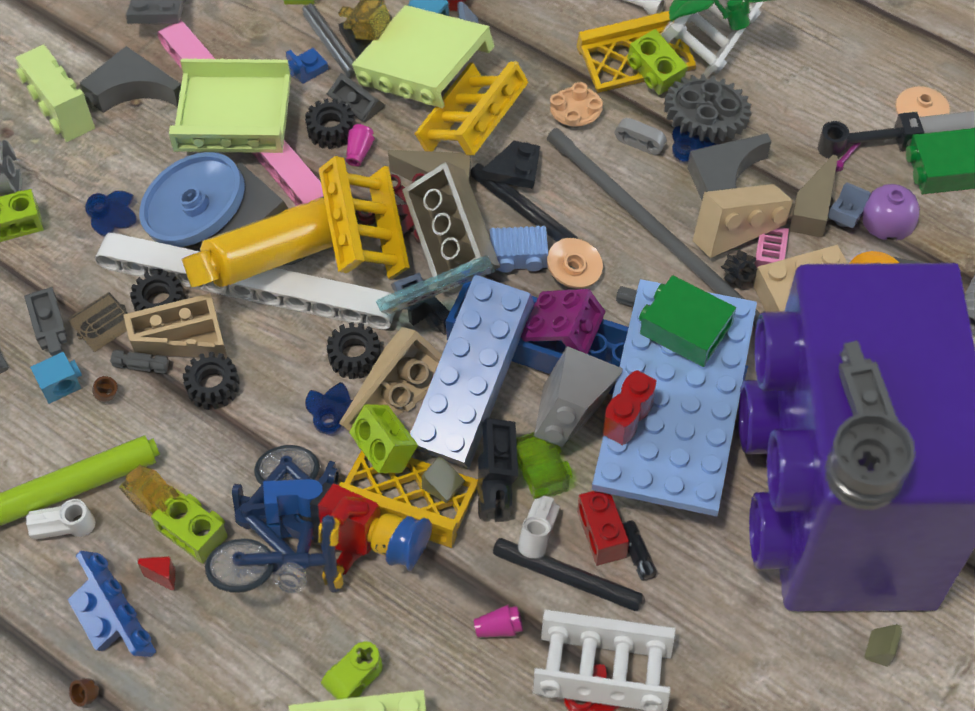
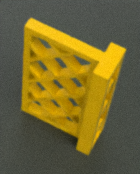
M669 11L579 32L576 47L579 55H583L597 93L645 82L639 72L634 76L622 73L626 64L630 66L627 56L625 57L613 50L619 45L629 48L632 42L654 29L661 35L670 22ZM680 38L675 45L668 42L677 54L685 57L686 65L688 66L687 71L694 70L696 63L689 46ZM599 51L606 55L602 62L591 58L590 52ZM609 57L622 62L618 70L605 65ZM601 70L613 75L612 81L601 83L598 77Z
M361 450L345 482H340L339 486L376 502L380 507V517L390 513L402 518L410 516L417 520L422 518L429 519L432 523V533L429 541L452 548L456 540L458 528L477 490L478 479L458 473L465 480L463 486L469 487L467 492L455 497L453 496L448 503L444 501L434 503L430 493L422 489L421 479L423 473L431 464L410 458L406 467L410 469L411 473L396 477L395 473H388L391 480L376 484L372 475L378 472L373 467L368 468L365 462L367 457ZM367 477L371 485L361 489L353 486V483L356 480ZM416 480L420 489L405 494L401 484ZM396 487L400 495L391 499L382 496L380 491ZM424 496L428 506L418 508L412 506L409 501ZM453 506L457 514L454 519L440 515L438 510Z

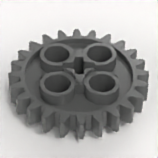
M704 74L701 75L700 79L691 75L690 81L682 77L681 83L675 81L673 87H669L664 101V112L668 113L667 120H673V127L681 126L680 133L689 131L690 138L699 135L700 141H703L705 137H709L710 141L714 142L715 137H718L724 142L726 135L734 139L735 134L741 135L743 129L747 128L752 113L750 111L751 103H747L748 96H741L742 89L734 90L735 84L726 85L724 78L716 81L714 75L710 79H706Z

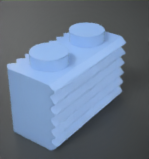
M544 225L542 227L526 226L523 228L520 226L519 228L508 227L506 229L503 227L500 229L498 227L490 229V240L500 267L496 270L507 273L514 269L539 271L542 268H548L547 231Z

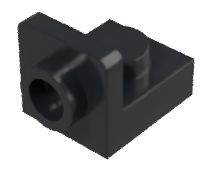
M435 296L408 307L409 322L413 326L425 318L433 329L438 328L444 336L446 335V319L450 311Z

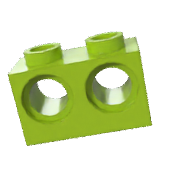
M656 29L630 44L627 56L630 66L634 70H638L643 76L646 85L654 89L658 95L666 92L669 87H673L675 81L681 82V78H685L688 66Z
M32 189L17 191L0 197V242L44 231L39 206Z
M364 404L349 431L357 446L363 451L372 467L378 473H402L418 446L389 405Z
M177 489L151 516L157 531L202 564L207 560L210 553L228 537L224 527L225 521L215 511L207 512L202 508V504L197 498L191 494L185 496ZM186 513L184 517L174 519L176 515ZM203 530H210L204 536H197Z

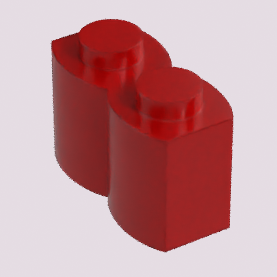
M638 370L633 371L626 377L622 384L621 393L616 395L606 408L604 436L621 445L628 443L634 437L638 428V422L643 420L652 409L656 379Z

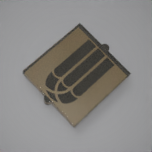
M110 292L67 318L69 324L77 332L78 339H83L93 352H96L127 331L123 315L127 314L124 304L120 305Z

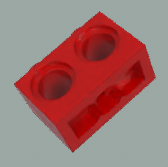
M598 491L579 494L577 512L596 566L627 558L629 540L612 494Z

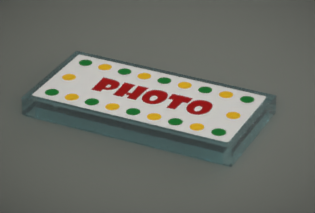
M485 255L377 299L376 303L380 312L389 315L472 281L474 274L482 277L495 272L489 256Z

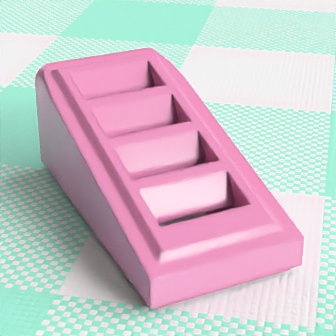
M779 227L766 233L782 236V238L765 235V233L759 235L755 256L756 261L754 262L756 268L785 259L788 228ZM764 240H766V241H772V242H778V243H781V244L768 243V242H764ZM763 248H769V249L779 250V252H778V251H772V250H766V249H763ZM762 255L778 257V259L763 257Z

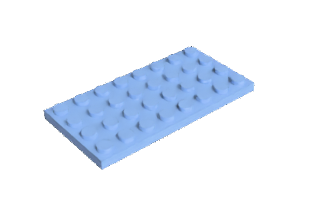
M640 279L620 362V368H623V371L616 380L612 399L621 393L622 384L626 377L633 371L638 370L656 379L653 406L650 413L638 422L636 434L628 443L621 445L603 435L592 490L717 517L757 302L709 293L737 308L732 326L706 365L702 367L640 334V313L646 304L651 305L653 303L655 292L661 284Z

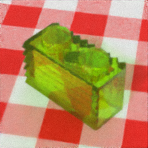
M535 432L517 437L518 464L533 499H539L543 495L551 497L567 492L573 474L568 461L562 462L560 458L561 446L535 437Z

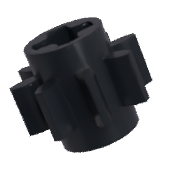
M738 250L737 256L728 254L727 260L721 266L726 272L724 280L730 283L733 282L734 285L742 288L743 282L753 283V278L757 272L754 264L756 257L747 255L746 252Z

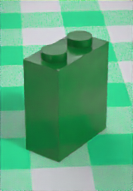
M975 128L914 134L912 136L910 145L906 147V159L912 165L913 180L915 184L919 185L922 195L975 189Z
M672 275L666 284L661 283L655 292L653 303L651 305L646 304L639 316V321H641L640 334L704 367L732 326L737 307Z

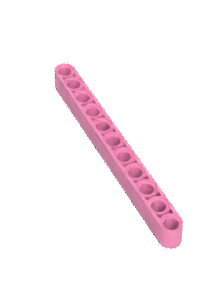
M182 20L157 32L162 46L181 69V59H215ZM285 140L283 153L251 152L296 206L306 204L323 196L321 182Z

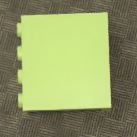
M405 5L353 62L352 66L356 79L362 86L443 108L445 105L441 92L477 50L490 53L495 46L489 26Z
M181 59L183 77L175 125H170L169 128L173 152L283 153L291 83L288 60Z

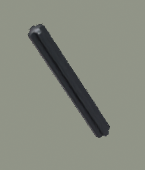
M477 163L472 167V178L534 225L539 227L544 225L547 235L555 241L565 238L578 239L574 233L509 184L481 179L483 168L485 167L481 163Z
M498 538L494 545L493 554L495 556L633 611H638L642 604V593L546 555L535 559L528 558L520 553L518 544L504 538Z

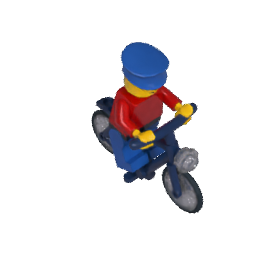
M296 445L278 446L266 451L256 462L254 474L261 486L251 497L243 495L241 484L235 483L232 488L235 522L237 525L245 529H252L276 552H271L266 545L252 539L227 541L210 553L205 564V574L213 586L233 593L253 590L266 582L271 574H275V582L282 591L298 593L303 591L307 584L305 570L310 569V567L324 566L322 573L324 584H328L331 592H338L344 583L342 575L347 574L352 564L362 555L369 554L371 549L378 554L386 556L388 565L406 566L408 571H411L428 544L432 533V523L427 518L420 520L410 516L402 518L390 513L380 517V507L376 502L337 485L340 471L336 468L334 461H329L323 476L316 481L315 479L320 469L319 461L310 450ZM293 537L298 539L297 551L295 552L282 538ZM312 540H314V543L322 545V553L309 554ZM335 550H340L342 552L336 560Z

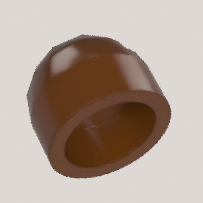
M99 377L93 384V396L102 403L109 402L116 396L118 385L111 377Z
M81 678L70 684L69 695L76 706L82 707L97 699L99 687L94 684L95 681L93 679Z

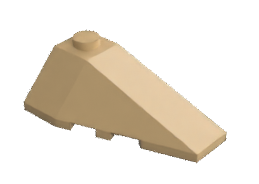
M401 327L382 351L339 424L347 431H350L364 404L389 405L396 416L414 408L417 402L425 398L442 354L416 330Z

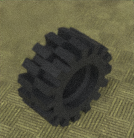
M328 98L323 99V104L320 101L315 102V107L311 105L309 112H306L305 115L309 139H312V143L314 145L318 143L320 148H324L327 145L328 149H333L332 145H336L337 148L342 147L341 142L345 145L348 144L349 130L355 125L351 107L349 105L346 106V103L342 100L338 104V100L335 98L332 99V102H328ZM329 120L340 122L333 127L321 126L322 123Z
M154 270L153 276H150L147 272L144 274V280L140 277L137 278V285L133 284L131 287L132 292H130L134 310H144L186 299L180 280H177L176 275L173 273L169 276L168 271L164 270L162 275L159 274L158 270ZM164 292L169 294V297L163 302H148V299L156 293Z
M350 322L349 328H345L344 324L340 325V332L334 329L332 337H328L327 340L330 366L332 365L335 373L339 371V375L343 378L346 373H348L349 379H354V374H359V379L364 378V372L366 371L369 374L381 355L378 335L376 332L373 333L370 326L365 329L363 323H359L358 327H355L354 322ZM350 345H361L365 348V352L357 357H348L343 354V350Z
M209 352V357L207 358L202 353L199 355V361L195 358L190 360L192 367L186 365V373H183V383L190 401H194L197 407H200L202 404L204 409L209 410L210 405H213L215 410L219 409V403H222L225 407L229 404L228 398L232 401L236 398L235 392H239L238 384L240 382L236 367L232 364V360L229 357L225 359L224 354L221 353L215 357L214 352ZM218 374L223 377L221 383L214 387L206 388L200 385L201 380L208 375Z

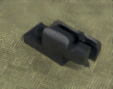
M486 418L482 423L484 450L478 457L479 519L486 520L487 513L494 511L495 522H502L510 517L512 484L518 478L516 422Z

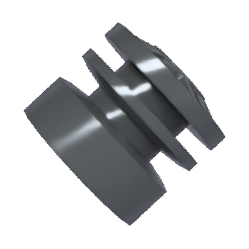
M864 412L850 417L839 427L825 464V477L831 492L843 503L857 509L874 510L888 505L899 494L904 480L910 471L915 458L914 442L908 430L900 422L885 414Z

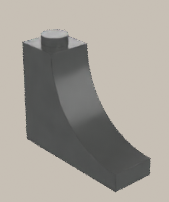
M127 46L80 82L87 105L91 108H97L102 113L120 103L134 99H157L178 107L181 83Z
M768 133L690 151L687 169L701 200H703L704 192L737 188L736 181L744 170L754 163L768 159L771 139Z
M241 162L236 166L244 178V196L238 210L218 232L219 234L289 209L276 193Z

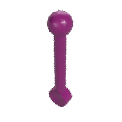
M854 143L843 157L837 160L836 172L843 170L845 161L861 143Z

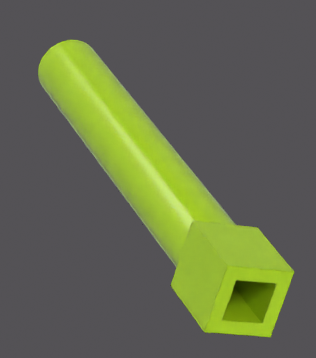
M143 435L1 492L0 526L25 517L29 514V511L47 508L157 463L155 457L159 456L160 453L154 438L147 440L146 435Z

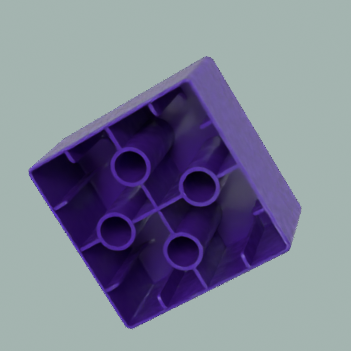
M957 263L800 265L794 274L785 311L762 312L759 314L755 331V369L757 380H745L740 387L738 424L742 450L746 454H767L769 492H755L750 504L749 537L753 564L758 570H780L783 604L789 611H936L941 606L975 549V346L959 265ZM858 341L864 359H871L872 362H877L898 422L908 430L914 442L915 450L914 461L899 494L888 505L874 510L857 509L843 503L831 492L825 477V464L838 429L853 416L839 376L838 366L843 363L840 352L844 348L843 344Z

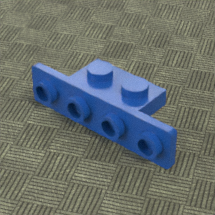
M79 551L76 557L88 580L68 599V602L96 651H105L121 635L133 656L152 657L156 650L151 643V637L142 628L136 617V610L127 602L122 593V586L114 579L108 569L107 560L99 553Z

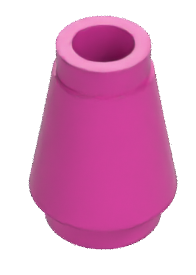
M356 124L349 130L345 160L349 165L361 166L375 140L373 136L374 131L370 127Z
M508 604L474 619V627L478 638L516 636V633L523 631L518 606L510 607Z

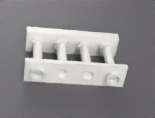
M763 2L749 5L751 24L761 14L759 8ZM715 4L708 8L730 28L728 19H723L722 13ZM698 12L679 17L672 22L670 21L661 33V36L667 43L673 38L677 40L680 38L709 63L703 72L707 78L711 73L715 72L718 74L727 63L724 60L745 28L732 30L728 38H726ZM686 22L694 23L721 47L716 55L687 31Z
M544 610L541 640L550 641L546 670L535 668L533 694L543 695L548 698L560 697L642 709L644 711H667L670 687L659 686L662 657L671 659L675 628ZM563 643L583 646L579 674L559 672ZM596 648L616 651L612 679L592 676ZM629 653L649 655L646 684L626 681Z

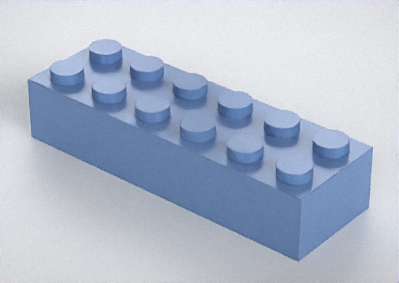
M474 274L410 433L418 444L416 450L434 457L440 456L448 462L467 469L470 468L483 435L482 423L491 415L533 308L534 302L531 293Z

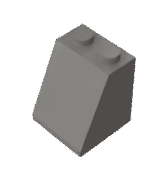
M567 346L544 383L534 436L563 447L598 411L615 385L616 380L622 374L623 368Z

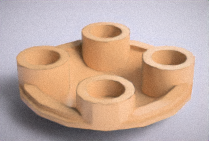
M583 82L574 83L572 87L561 90L550 98V112L554 119L568 126L590 124L600 116L603 110V101L600 96L591 89H588L587 85Z

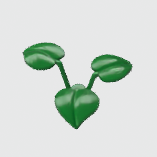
M674 0L669 9V18L672 22L679 17L704 11L715 4L722 13L723 19H728L730 29L741 30L750 25V3L773 0H729L725 9L718 0Z

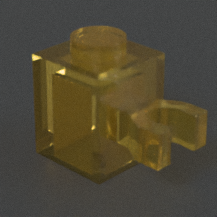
M360 0L354 9L342 6L338 12L339 17L347 18L343 26L346 29L352 28L356 39L379 40L391 22V17L384 0Z
M142 465L129 472L126 480L119 486L120 490L137 510L149 516H152L157 509L165 512L168 508L164 502L168 498L177 499L179 496L174 487L168 485L157 471Z

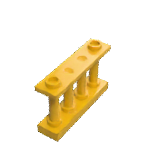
M474 62L469 63L442 97L445 106L443 108L435 106L414 133L423 149L433 152L441 140L458 141L466 155H475L529 83L518 62H509L499 76H481ZM482 87H490L486 93H478ZM469 104H477L472 111H464ZM455 122H463L458 130H449Z
M334 156L318 170L338 272L349 273L361 263L371 262L384 264L388 279H394L410 267L389 167L383 166L370 177L347 173L344 157ZM350 185L369 188L372 202L352 198ZM355 210L374 213L377 227L358 224ZM360 236L380 239L383 253L363 250Z

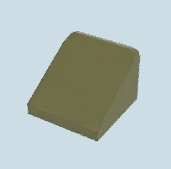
M440 456L422 475V489L445 503H448L465 483V480L453 467Z
M894 624L874 629L869 637L865 659L886 667L890 665L897 652L902 632L901 625Z

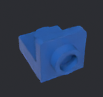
M314 48L298 56L291 49L286 51L290 74L292 77L295 76L302 84L329 70L328 63Z

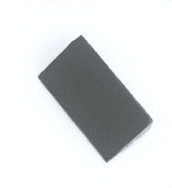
M343 73L339 75L327 93L332 99H337L338 103L342 100L346 103V106L349 105L353 114L364 123L385 106L383 102Z

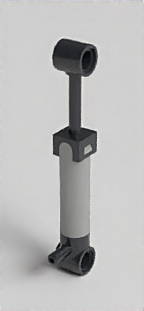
M975 111L919 117L917 112L899 113L894 128L849 133V129L845 124L839 121H830L822 128L818 142V152L827 159L832 155L840 158L845 151V147H848L849 144L896 139L900 152H903L910 145L914 134L975 128Z

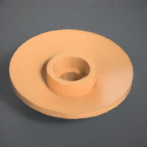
M916 86L900 93L896 101L897 114L917 112L919 117L949 114L950 106L947 99L940 92L932 88Z
M565 238L553 244L548 252L547 266L550 273L558 282L567 287L586 288L597 282L603 270L601 256L591 244L584 240Z

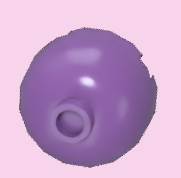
M897 184L883 185L871 192L864 207L862 222L872 235L880 239L887 240V237H897L896 240H902L911 235L916 228L920 206L916 196L906 187Z

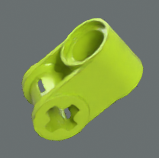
M367 641L357 643L337 664L326 672L322 678L321 685L337 700L360 697L363 691L382 672L383 663L376 645ZM364 658L368 661L372 659V662L369 664L366 661L361 663V660Z

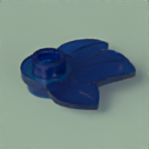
M676 126L672 131V138L674 140L672 154L680 161L688 162L690 151L719 145L712 143L709 137H705L703 141H700L699 135L690 138L689 131L680 133L681 126Z
M114 191L107 196L102 193L91 195L87 199L85 211L91 218L93 230L99 235L106 236L108 233H113L115 227L124 229L134 225L137 222L135 213L128 207L134 195L126 191Z
M340 382L330 388L324 395L310 390L305 400V406L307 411L313 416L316 430L323 434H333L342 427L339 423L353 400H350L344 383ZM327 419L334 420L330 423H324V421Z

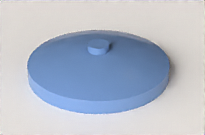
M197 153L176 161L163 170L147 188L139 209L142 227L155 242L176 247L193 245L209 238L222 229L238 210L245 190L243 175L229 157L220 153Z

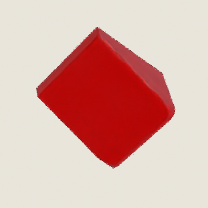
M169 556L138 559V565L144 577L167 589L175 590L176 570Z

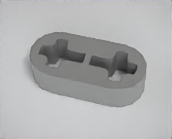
M630 118L622 119L615 130V136L620 142L652 155L659 154L667 142L665 134L660 130Z

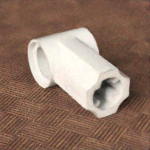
M543 495L539 499H534L528 517L523 521L518 549L522 555L528 558H540L546 553L548 540L560 511V506L555 503L554 498Z
M79 499L68 500L60 507L29 511V514L26 515V525L32 540L66 534L84 537L93 531L96 523L90 510ZM82 515L80 519L72 522L76 516Z

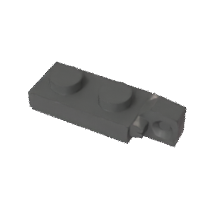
M53 287L24 295L35 337L41 349L48 348L52 357L63 352L61 344L68 342L66 338L67 333Z
M858 341L844 343V348L840 352L843 363L839 364L838 368L853 416L864 412L882 413L898 421L877 362H872L871 359H864Z

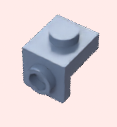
M845 183L839 198L830 208L828 218L834 220L836 224L842 227L854 228L862 217L864 207L871 193L853 184Z

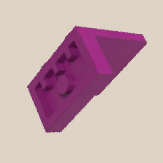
M590 289L542 291L527 320L521 338L523 341L562 340L566 347L568 346L588 354L606 311Z

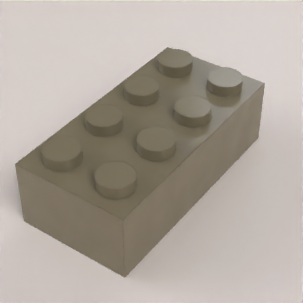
M446 161L402 189L437 288L490 268L492 272L500 267L465 170ZM460 285L448 291L456 294L461 290L463 285Z

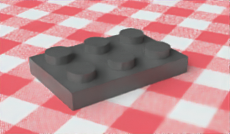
M131 0L126 12L127 24L179 23L186 0Z

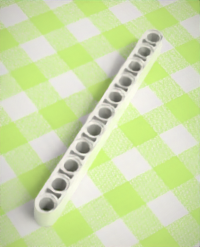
M116 233L106 234L95 256L96 263L107 270L145 278L144 274L147 272L150 276H153V271L158 270L159 274L162 275L164 270L168 271L169 276L172 273L176 275L177 280L179 279L184 287L348 323L354 322L357 325L363 323L366 327L370 326L371 328L381 330L390 328L395 312L389 314L384 310L394 307L399 303L395 295L386 291L279 268H273L224 287H218L213 282L191 287L181 259L200 251Z

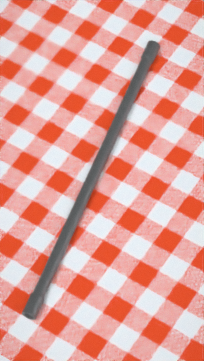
M555 128L548 134L547 140L558 151L573 161L717 294L744 299L577 148L574 142L560 129ZM758 310L755 311L753 327L755 328L760 314Z

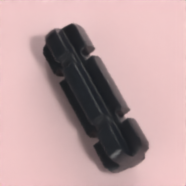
M630 520L622 523L629 540L628 553L634 566L638 568L636 571L641 580L653 578L656 576V568L653 561L649 559L650 555L641 535L637 533L639 530L635 522Z

